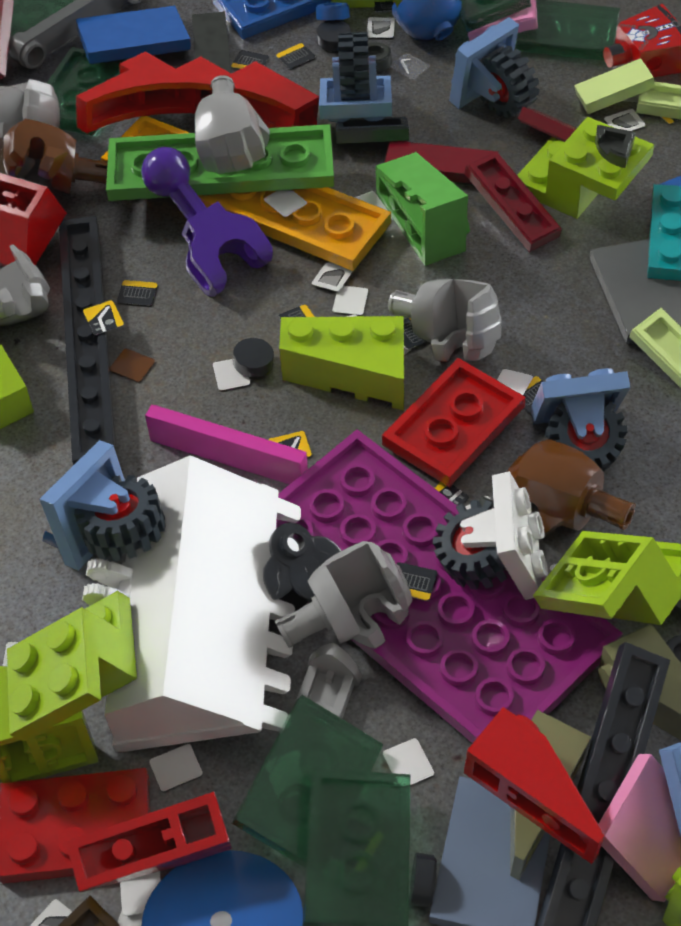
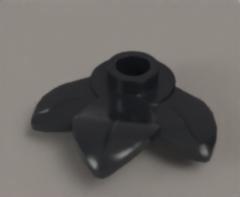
M285 523L280 525L270 536L269 550L271 557L263 568V581L268 593L273 600H277L287 595L293 589L305 601L312 602L311 597L314 594L307 582L308 579L327 559L342 550L327 537L311 536L308 530L299 524ZM288 538L296 541L299 547L298 551H294L288 546Z

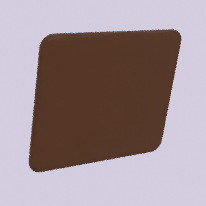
M125 348L110 366V371L140 382L155 363V359Z

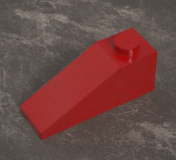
M502 707L468 748L464 774L592 864L598 857L605 835L547 737L540 732L532 720L523 715H515Z
M215 792L65 841L80 893L185 865L232 849Z

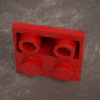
M0 173V266L5 267L15 261L10 249L11 245H15L19 250L25 252L33 264L36 265L67 212L47 186Z

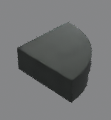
M597 125L596 148L600 155L608 162L625 168L634 144L636 132Z

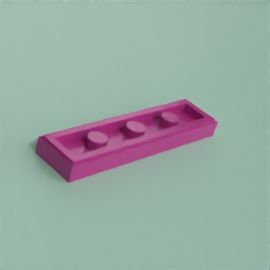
M151 404L145 414L150 441L288 485L308 470L307 452L157 405Z

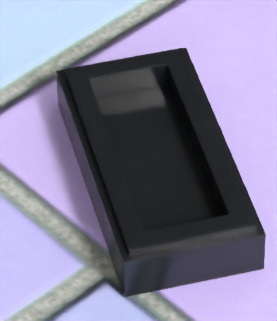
M406 116L385 117L379 121H368L364 118L336 123L337 144L409 141V125Z

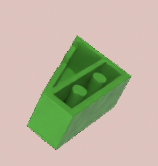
M417 152L376 165V194L388 211L391 212L392 218L424 266L466 251V236L470 232L467 219L468 195Z

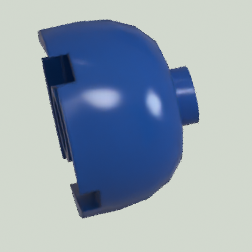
M403 0L398 7L394 2L392 15L398 25L410 37L416 40H442L452 33L453 27L456 25L461 14L462 2L461 0Z

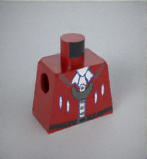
M664 4L657 5L621 21L617 25L615 44L607 46L603 50L606 65L612 68L622 64L626 65L641 58L653 77L681 73L680 23Z

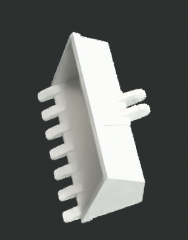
M191 455L137 477V482L144 478L148 480L149 485L153 484L156 488L165 516V532H160L162 538L158 543L149 541L151 549L147 552L139 548L135 550L137 557L129 559L126 553V560L122 562V565L97 558L88 561L86 576H89L93 581L97 580L99 583L84 586L82 601H85L89 606L116 592L117 589L130 598L137 679L107 695L104 715L113 735L112 745L115 752H127L258 733L262 728L279 732L288 728V714L279 709L264 705V691L286 694L290 691L291 678L287 674L267 668L266 660L267 654L283 658L292 655L293 646L288 648L282 636L269 631V619L277 620L295 612V607L280 599H272L263 581V568L271 557L269 539L276 529V519L296 523L301 517L300 507L278 498L277 489L265 484L260 485ZM288 538V546L292 550L298 551L299 547L296 541Z

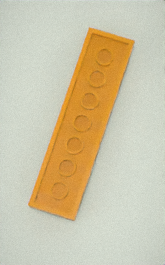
M143 116L139 117L121 137L184 134L189 132L154 118ZM108 151L101 157L102 161H108ZM329 187L292 189L307 204L287 217L282 216L264 201V198L276 191L198 195L206 207L219 201L226 211L242 214L254 219L266 236L351 271L356 269L391 224L390 211Z

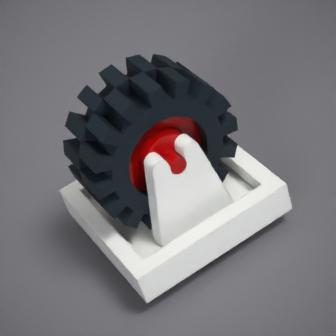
M510 471L492 475L494 504L491 501L485 500L482 507L478 500L470 501L471 509H466L462 503L456 506L459 512L456 516L448 512L444 516L447 525L438 524L436 532L440 537H433V545L436 548L434 552L451 579H454L462 587L467 583L470 589L478 590L479 582H482L486 589L493 587L491 579L497 577L500 582H503L507 579L503 571L507 570L525 600L534 598L533 594L542 584V578L548 576L546 559L543 551L539 550L538 540L545 536L543 521L539 512H532L526 488L518 487Z

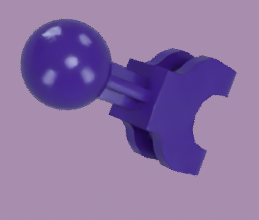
M160 147L154 149L145 157L141 167L142 180L145 186L158 196L171 197L187 219L182 231L189 249L186 256V270L207 296L215 297L223 292L227 282V274L219 261V255L225 253L237 254L252 268L263 267L272 261L273 248L254 219L242 214L226 211L219 201L209 207L204 205L189 185L190 165L187 158L180 151L171 147Z

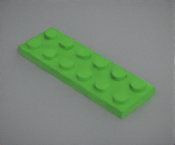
M330 124L269 128L270 134L268 144L265 147V157L255 161L252 168L224 174L205 170L196 149L195 133L109 138L106 184L108 201L168 198L152 193L145 186L141 175V167L145 157L151 151L160 147L177 149L187 158L191 170L189 185L197 195L334 187Z

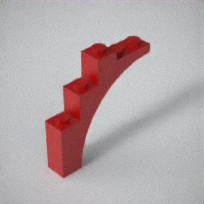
M145 51L120 63V75L76 96L77 128L85 133H89L106 125L135 117L158 114H195L199 102L212 94V79L222 75L233 79L235 85L234 93L240 94L249 101L268 128L317 125L319 96L257 61L231 74L201 56L175 69Z

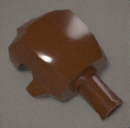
M26 118L10 128L3 138V165L6 175L15 177L16 168L18 166L23 167L27 158L41 159L38 175L48 180L52 179V188L70 195L71 182L75 183V179L106 185L108 161L78 157L79 153H75V138L60 128Z
M549 439L535 443L519 456L506 471H510L519 488H526L530 502L538 507L543 521L544 537L552 533L559 526L579 531L587 524L591 516L626 530L634 517L636 504L602 491L604 472L583 452L563 443Z

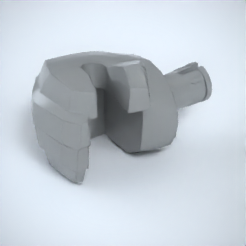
M225 75L217 76L211 81L212 94L199 102L195 112V142L199 158L206 171L219 174L252 168L255 161L265 157V147L269 141L270 130L249 101L240 94L234 93L235 85L233 79Z
M28 80L27 88L24 92L16 87L0 86V148H3L4 135L10 128L25 118L57 128L60 127L59 101L50 84L37 80Z
M15 245L10 246L15 261L0 269V327L14 325L43 314L49 306L47 295L50 287L46 279L28 255L19 250Z
M436 279L425 282L419 288L416 295L395 290L389 297V313L394 316L411 318L412 329L416 336L431 343L434 360L441 362L449 361L454 350L459 347H463L464 360H480L492 353L496 341L501 338L502 317L500 315L498 298L488 283L462 279Z
M362 541L333 555L319 566L307 581L314 594L311 597L312 602L291 614L275 620V623L288 648L325 628L328 631L333 630L340 644L354 639L370 648H377L385 642L379 626L371 618L372 614L377 612L386 613L389 619L400 625L408 615V607L413 598L407 580L392 556L383 551L378 545Z

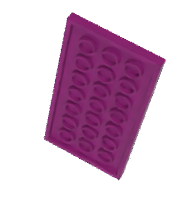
M358 429L278 493V498L300 507L301 517L296 524L306 528L311 536L327 537L336 543L342 551L362 541L372 542L383 551L389 553L396 564L401 562L437 571L430 599L426 601L413 598L408 607V615L400 625L389 619L386 613L377 612L372 614L371 618L377 623L385 639L382 645L377 648H370L354 639L350 640L472 744L502 707L515 715L526 716L530 720H532L537 710L549 715L600 664L603 647L623 637V633L604 618L541 609L535 598L525 600L507 570L503 571L507 577L506 580L500 582L495 577L491 579L493 587L487 589L482 582H479L478 590L470 589L467 583L464 587L458 585L454 579H451L434 552L436 548L433 545V537H440L436 532L438 524L447 525L444 516L448 512L453 516L459 514L456 508L457 505ZM276 519V528L291 522Z

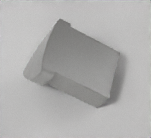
M329 643L316 649L311 654L305 669L306 675L294 707L295 714L340 726L354 686H359L362 675L357 664L345 650L335 643Z

